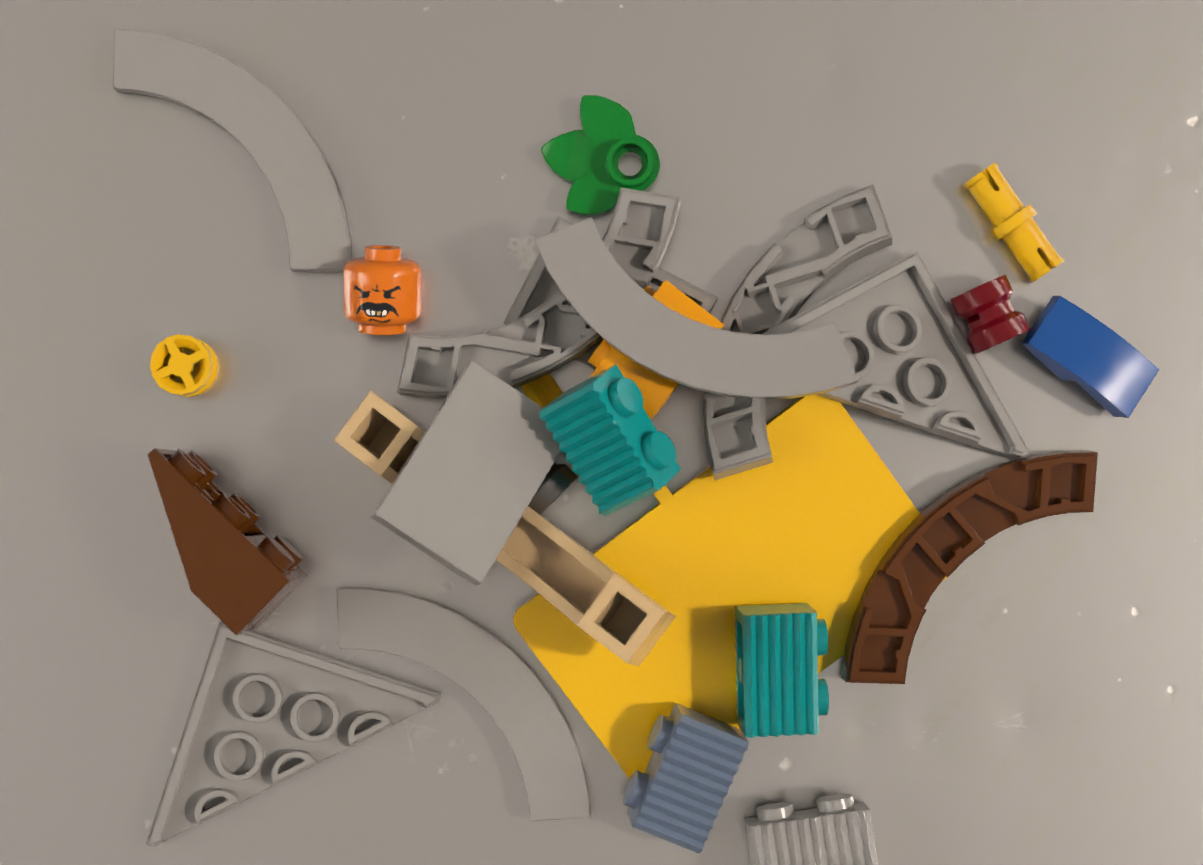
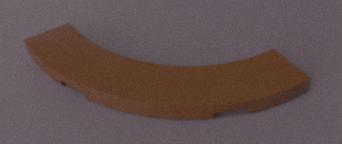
M1091 450L1057 451L1030 455L1000 464L954 487L922 511L897 537L882 557L862 593L852 618L845 645L841 679L850 683L905 684L908 659L914 637L926 612L924 608L945 577L948 578L970 555L985 544L984 541L1014 525L1020 526L1047 516L1093 512L1098 452Z

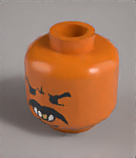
M365 246L364 257L352 259L344 266L343 310L345 317L358 324V332L371 335H397L405 333L406 324L416 321L421 314L422 272L420 266L413 260L401 258V247Z

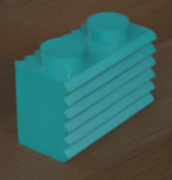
M616 364L568 389L539 411L540 419L546 422V430L553 432V440L559 443V451L566 453V461L572 464L573 472L579 474V482L585 485L586 493L592 495V503L599 506V514L607 516L659 491L681 470L676 462V450L672 441L665 433L657 431L643 408V397L640 389L631 379L624 378Z
M808 603L735 606L736 707L739 728L745 737L749 738L757 736L778 737L781 735L802 736L805 734H818V716L827 715L829 711L828 686L825 679H818L817 656L827 655L828 631L825 619H817V612Z

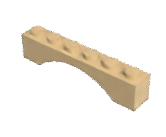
M370 391L334 441L392 484L426 429L392 403ZM529 506L496 558L499 563L543 596L578 627L627 664L640 666L676 617Z

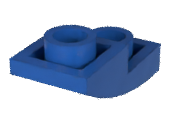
M1052 296L1021 343L1060 380L1076 381L1113 417L1129 418L1159 371L1149 359L1129 342L1062 296Z

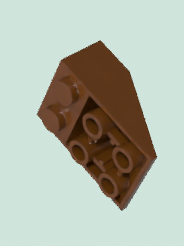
M154 448L148 454V458L191 592L235 635L258 628L308 577L298 566L304 558L280 535H277L274 539L267 536L255 524L261 516L244 498L235 492L231 496L222 492L212 482L218 474L196 452L191 450L186 454L181 449L175 451Z

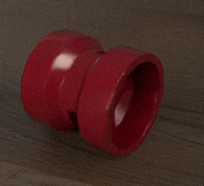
M1006 274L950 299L957 316L968 320L970 332L967 339L974 354L1031 330L1024 313L1015 310L1014 306L1011 305L1009 299L1012 296L1013 289Z

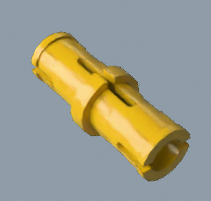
M995 162L984 169L983 172L981 171L968 180L963 186L966 190H969L994 226L990 233L996 241L1001 238L1004 240L1032 283L1051 271L1050 269L1061 264L1064 259L1057 254L1032 218L1037 214L1031 204L1026 207L1023 205L999 171V166Z

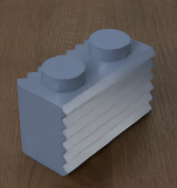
M679 703L674 704L669 717L660 715L648 739L647 748L654 752L644 773L636 770L632 774L624 793L623 805L629 807L627 815L632 827L700 853L703 850L704 842L708 839L709 831L713 828L714 820L718 817L724 797L728 794L729 786L733 783L734 775L738 772L743 755L748 749L749 741L743 732L735 726H730L725 722L718 721L701 712H696Z

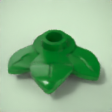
M584 95L581 99L580 118L582 130H573L561 134L541 147V153L550 168L564 180L573 183L567 196L566 208L569 211L582 215L594 216L610 211L617 203L620 188L646 191L653 185L659 174L660 159L658 152L650 141L636 135L629 111L619 103L597 95ZM625 156H635L640 160L642 167L637 174L627 176L619 170L618 164Z

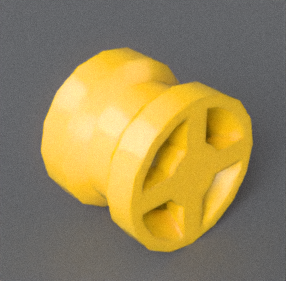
M181 334L167 337L157 344L150 361L152 377L158 386L171 394L186 397L203 395L210 390L218 379L220 369L217 354L210 345L200 339ZM200 362L199 364L196 365V369H195V371H194V373H193V375H194L195 378H193V376H192L191 373H192V371H193V369H194V364Z

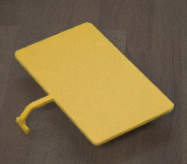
M817 394L799 398L766 423L773 463L718 480H714L711 465H709L673 493L664 485L659 491L652 493L659 502L656 506L592 553L676 616L640 666L624 662L578 627L539 593L515 611L513 615L515 629L629 779L636 770L645 772L654 752L647 748L651 730L660 715L670 716L675 703L740 729L737 724L735 606L808 603L817 612V619H825L828 631L827 655L817 656L818 674L844 655L852 618L869 579L897 537L920 513L840 402Z

